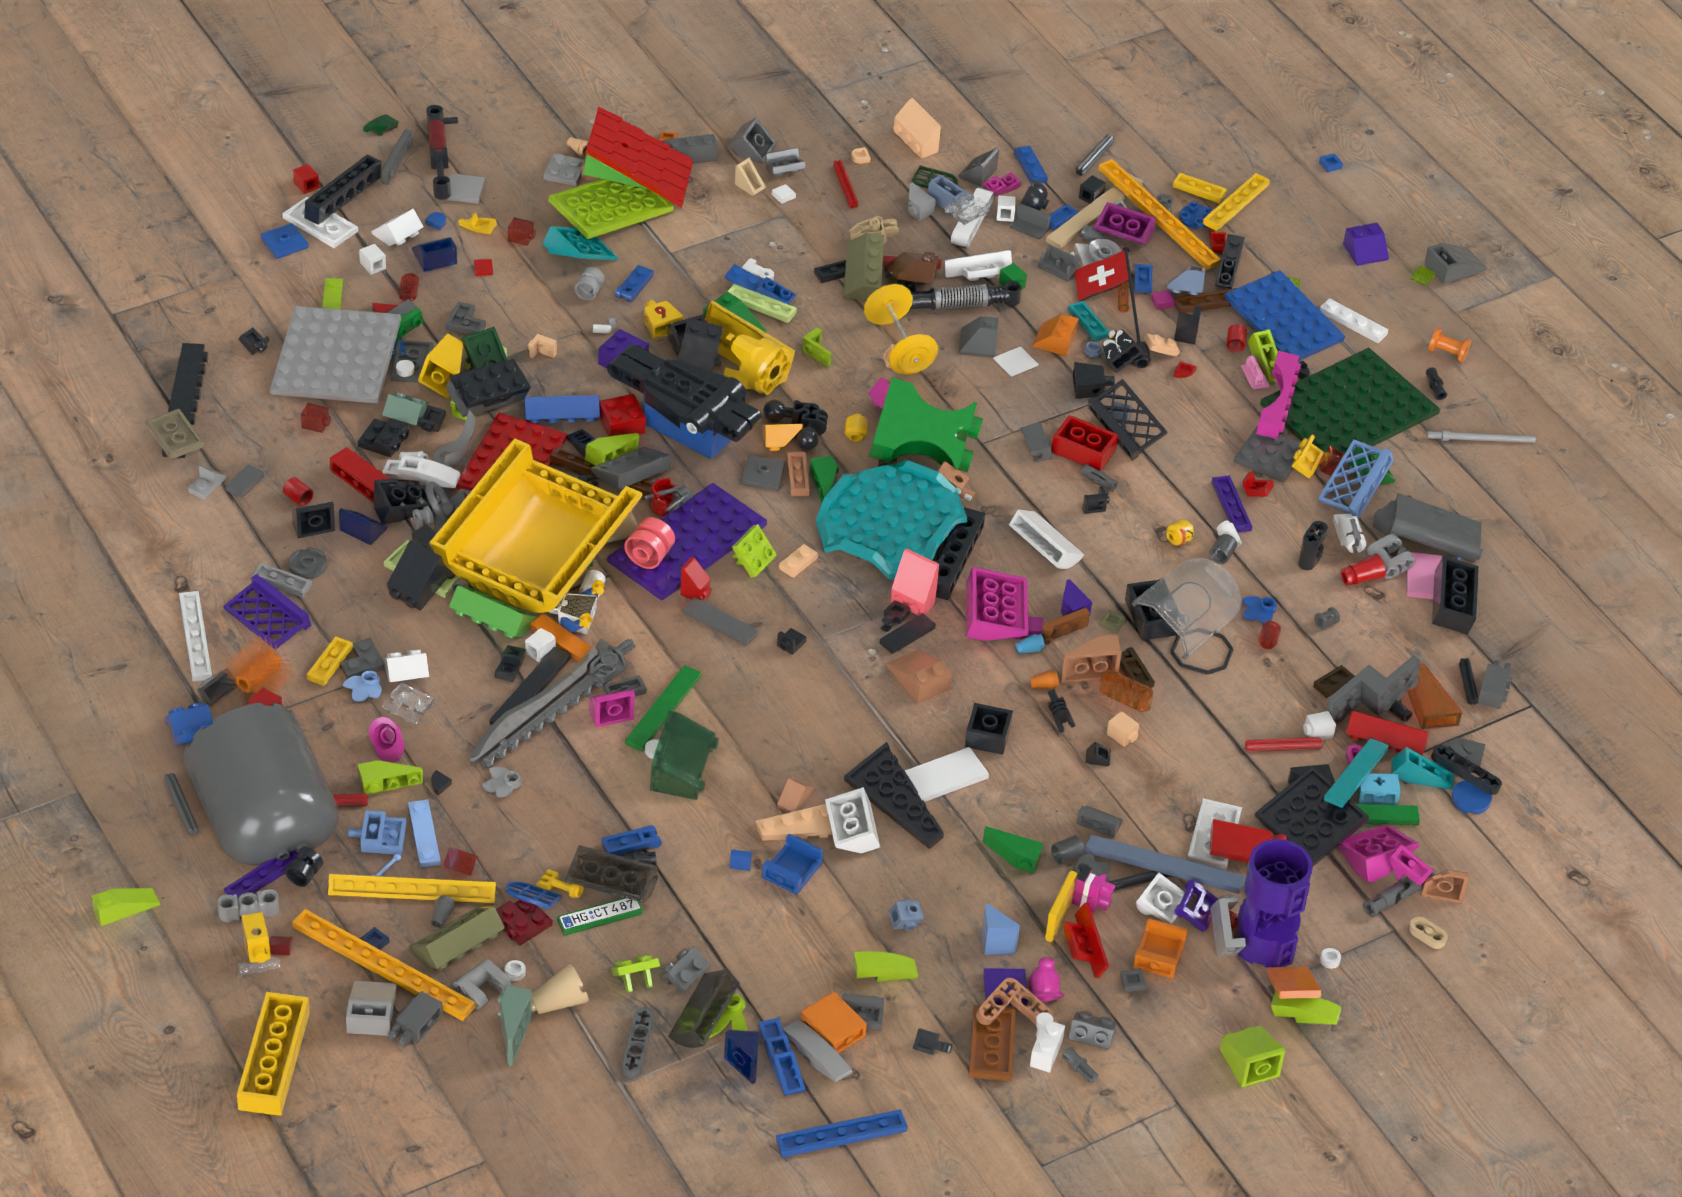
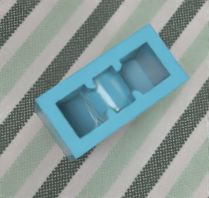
M1369 773L1356 790L1358 804L1398 805L1401 793L1398 774Z

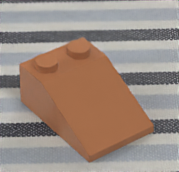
M1117 635L1098 636L1065 653L1060 682L1071 683L1118 678L1122 651Z
M919 649L886 663L888 669L917 703L950 690L952 672L941 660Z

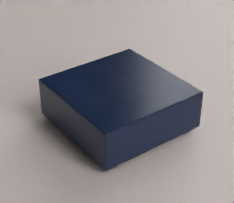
M375 927L360 938L379 950L390 943L389 937Z

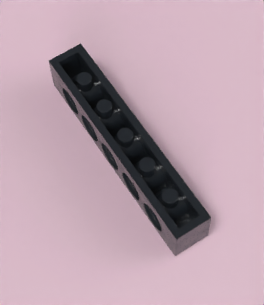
M368 154L305 201L304 218L317 225L322 223L380 179L381 161Z
M964 507L967 522L955 525L949 533L950 537L945 539L944 549L939 551L937 557L939 570L936 597L949 600L984 528L986 513Z

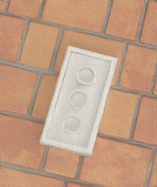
M305 197L282 213L283 219L293 223L332 248H336L358 232V226L336 213L319 225L305 219V201L308 197Z
M970 747L905 770L917 789L918 795L924 802L989 778V773Z
M1203 798L1187 860L1226 870L1229 859L1209 855L1211 823L1213 819L1238 824L1242 807Z

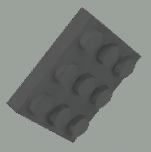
M1257 426L1236 454L1234 462L1284 483L1294 469L1292 467L1295 460L1293 456L1300 449L1298 447L1300 442L1281 434L1278 435V439L1256 434Z

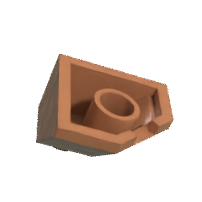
M1446 869L1425 880L1422 896L1462 904L1469 880V873Z

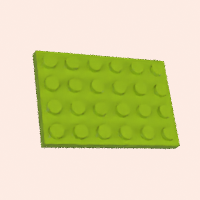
M599 179L549 195L548 200L587 239L672 212L674 208L671 202L649 189L605 179Z

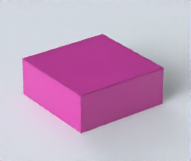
M1169 291L1152 293L1151 299L1157 310L1174 307V300Z

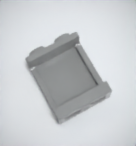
M1232 895L1220 896V899L1210 907L1217 956L1237 955L1246 947L1245 938L1233 939L1229 910L1239 902V897L1233 898Z

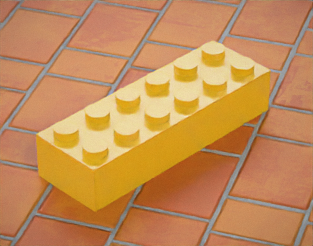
M266 992L237 1092L238 1110L282 1115L310 1014L309 997Z

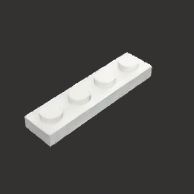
M1330 298L1320 306V311L1325 316L1376 343H1379L1388 334L1389 329Z

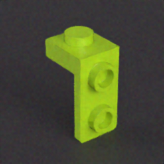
M816 327L802 338V351L829 367L831 365L832 353L820 345L822 330Z

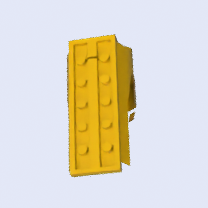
M714 301L710 302L705 321L723 327L717 352L740 367V371L726 367L724 376L736 378L744 385L745 389H753L759 394L764 393L765 395H769L775 387L786 382L795 350Z

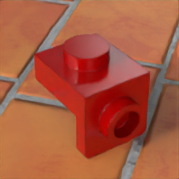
M1248 472L1242 482L1247 497H1267L1274 487L1272 480H1256L1253 472Z

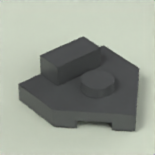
M1456 738L1442 744L1476 765H1481L1485 744L1462 738ZM1454 763L1456 766L1462 767L1460 764Z

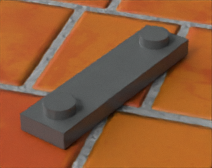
M404 130L382 169L383 184L389 185L391 179L395 178L396 170L408 149L412 147L414 139L411 137V130Z

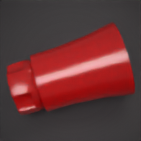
M1375 553L1364 560L1341 569L1340 574L1344 584L1349 586L1370 580L1383 579L1386 576V570L1382 558Z

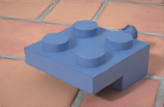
M365 810L362 828H349L348 837H361V852L402 855L407 820L406 818L386 817V812Z

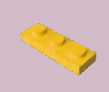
M1179 173L1173 182V188L1219 204L1227 191L1226 188L1183 173Z
M335 636L306 674L307 680L325 686L341 665V662L344 661L353 649V642Z

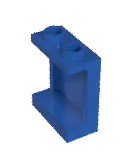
M788 834L786 844L772 861L767 859L764 862L762 878L798 895L822 865L823 850L803 841L799 837Z

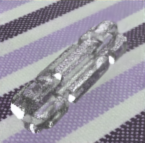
M278 956L271 957L270 960L262 963L250 962V964H247L245 962L238 964L240 976L249 975V972L254 974L269 971V968L272 970L280 968Z

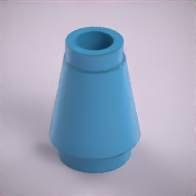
M1035 633L1015 643L1018 654L1041 652L1042 649H1045L1041 634L1037 635Z

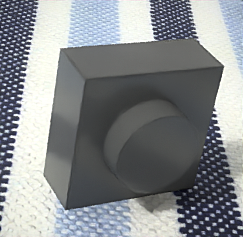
M1141 969L1120 971L1124 992L1145 990L1146 984Z

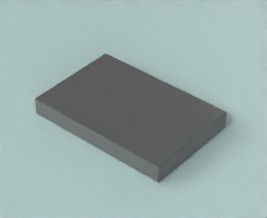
M398 340L391 381L420 383L418 378L427 355L434 348V342L403 340L406 354L398 356L400 342H402V340ZM401 360H409L414 363V373L409 377L399 376L396 373V364Z

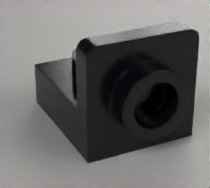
M1103 486L1099 487L1098 494L1084 495L1082 507L1084 514L1106 512V506L1109 504V494L1105 493Z
M792 628L786 633L780 631L777 637V646L793 655L806 643L807 636Z

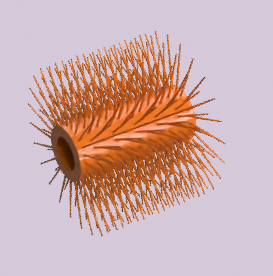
M264 644V650L260 646L259 651L257 648L255 650L253 648L252 651V649L250 650L246 647L245 651L241 654L239 653V657L237 656L238 664L234 660L232 662H235L238 667L236 669L233 667L235 671L231 672V674L235 673L236 677L232 676L230 678H235L236 682L230 683H237V686L240 688L239 690H242L241 693L245 692L246 698L247 693H250L252 697L255 691L257 693L265 685L273 692L276 690L275 687L273 688L274 685L278 683L282 686L283 682L287 680L279 673L283 671L281 668H283L282 666L285 663L281 664L283 660L279 658L278 653H275L276 650L272 651V645L270 650H268L267 645Z

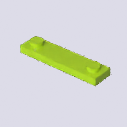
M325 278L322 308L341 309L343 278Z

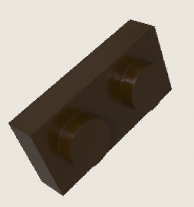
M1340 665L1314 681L1313 687L1325 698H1328L1355 676L1344 666Z

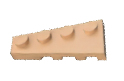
M826 804L757 820L755 823L762 841L786 840L788 834L801 839H807L808 836L828 838V835H833Z

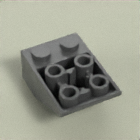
M1440 243L1427 249L1425 264L1443 284L1487 270L1486 266L1468 247Z

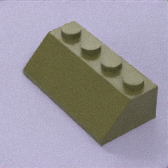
M865 233L847 242L844 298L867 300L875 290L881 288L884 235Z
M494 906L476 907L410 945L409 948L428 969L436 968L440 970L448 966L450 960H457L465 956V951L469 949L474 950L482 946V941L487 938L488 940L496 938L500 935L499 931L505 927Z

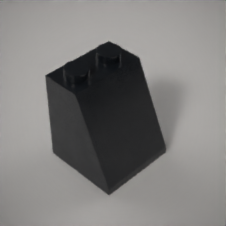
M410 540L387 582L389 595L395 600L405 602L408 607L421 611L448 578L442 557Z

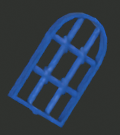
M509 882L505 886V891L510 896L546 909H550L562 898L560 894L524 882ZM511 886L521 889L522 891L511 888ZM527 891L538 896H534L525 892ZM541 897H544V898H547V899H550V900H553V901L551 902V901L542 899Z

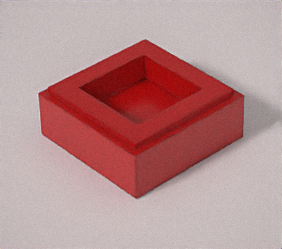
M492 259L474 260L475 276L493 275Z

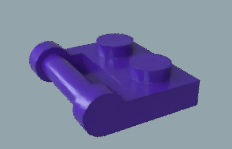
M1188 880L1185 886L1186 891L1180 904L1176 906L1174 913L1178 917L1185 918L1203 932L1208 928L1212 919L1210 907L1218 898L1196 881ZM1193 893H1195L1198 896L1194 902L1192 909L1190 910L1187 908V906L1191 900Z

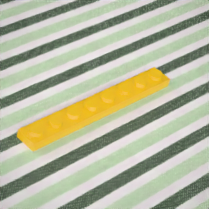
M329 874L328 895L436 900L441 895H445L454 901L495 903L496 882Z

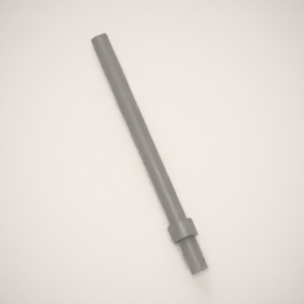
M1442 430L1441 432L1427 431V438L1441 439V441L1453 439L1535 443L1536 440L1535 436L1459 433L1450 432V430Z

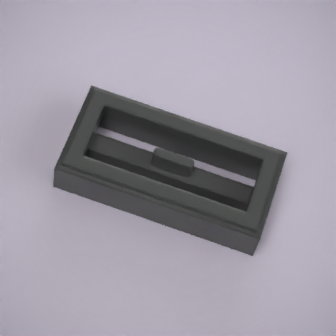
M640 675L603 685V691L606 694L627 689L634 690L635 696L647 693V688Z

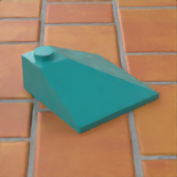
M550 226L542 243L547 248V251L553 255L618 260V257L597 236L587 239L577 228Z

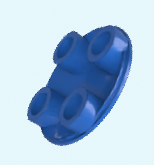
M1191 201L1188 206L1181 209L1179 218L1184 225L1190 228H1205L1207 226L1203 224V220L1213 209L1200 205L1196 201Z

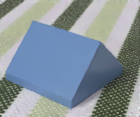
M988 903L985 905L982 925L984 954H1014L1017 950L1020 925Z

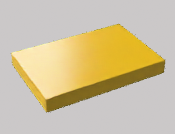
M1069 871L1049 912L1045 935L1046 941L1053 942L1072 903L1077 872Z

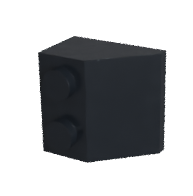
M333 501L292 509V522L297 537L303 538L335 531Z

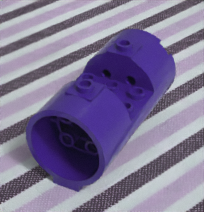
M1271 839L1258 844L1251 852L1244 884L1246 898L1240 906L1234 933V939L1245 938L1246 947L1238 954L1250 964L1255 962L1263 964L1265 967H1287L1293 964L1301 923L1300 913L1305 910L1313 869L1312 859L1308 852L1294 842L1283 839Z

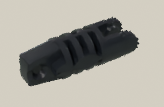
M1055 689L1048 691L1047 693L1051 701L1047 704L1060 733L1064 732L1062 724L1068 722L1071 728L1075 727L1064 697H1058Z

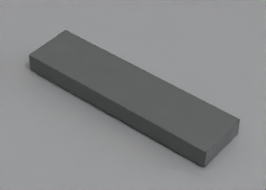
M696 597L683 608V613L746 646L758 635L757 629Z

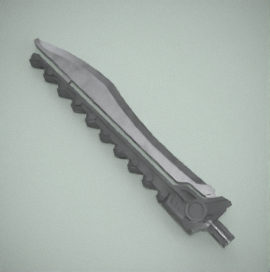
M600 639L596 644V649L591 648L588 654L551 686L522 704L506 711L480 740L470 758V766L476 765L484 758L481 765L486 768L493 767L495 758H505L506 750L517 749L520 740H530L531 732L542 731L543 723H553L557 713L560 715L566 714L569 704L572 706L578 705L580 696H590L593 687L601 688L626 670L627 665L624 655L635 648L633 640L627 639L617 647H614ZM590 665L588 676H586L587 667Z

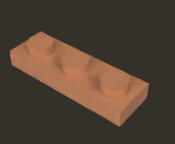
M787 452L791 496H809L806 452Z

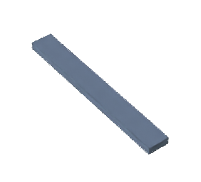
M1092 834L1084 849L1086 853H1092L1093 855L1185 880H1194L1200 884L1237 894L1240 893L1246 876Z

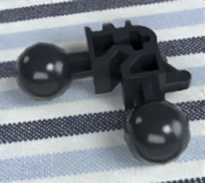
M773 399L764 405L763 413L767 420L779 422L784 417L792 418L791 424H802V429L796 435L797 444L802 449L811 450L815 448L819 442V435L826 432L828 414L815 403L795 400L793 408L785 407L780 400Z

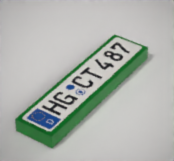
M635 894L557 916V921L565 936L643 914V909Z

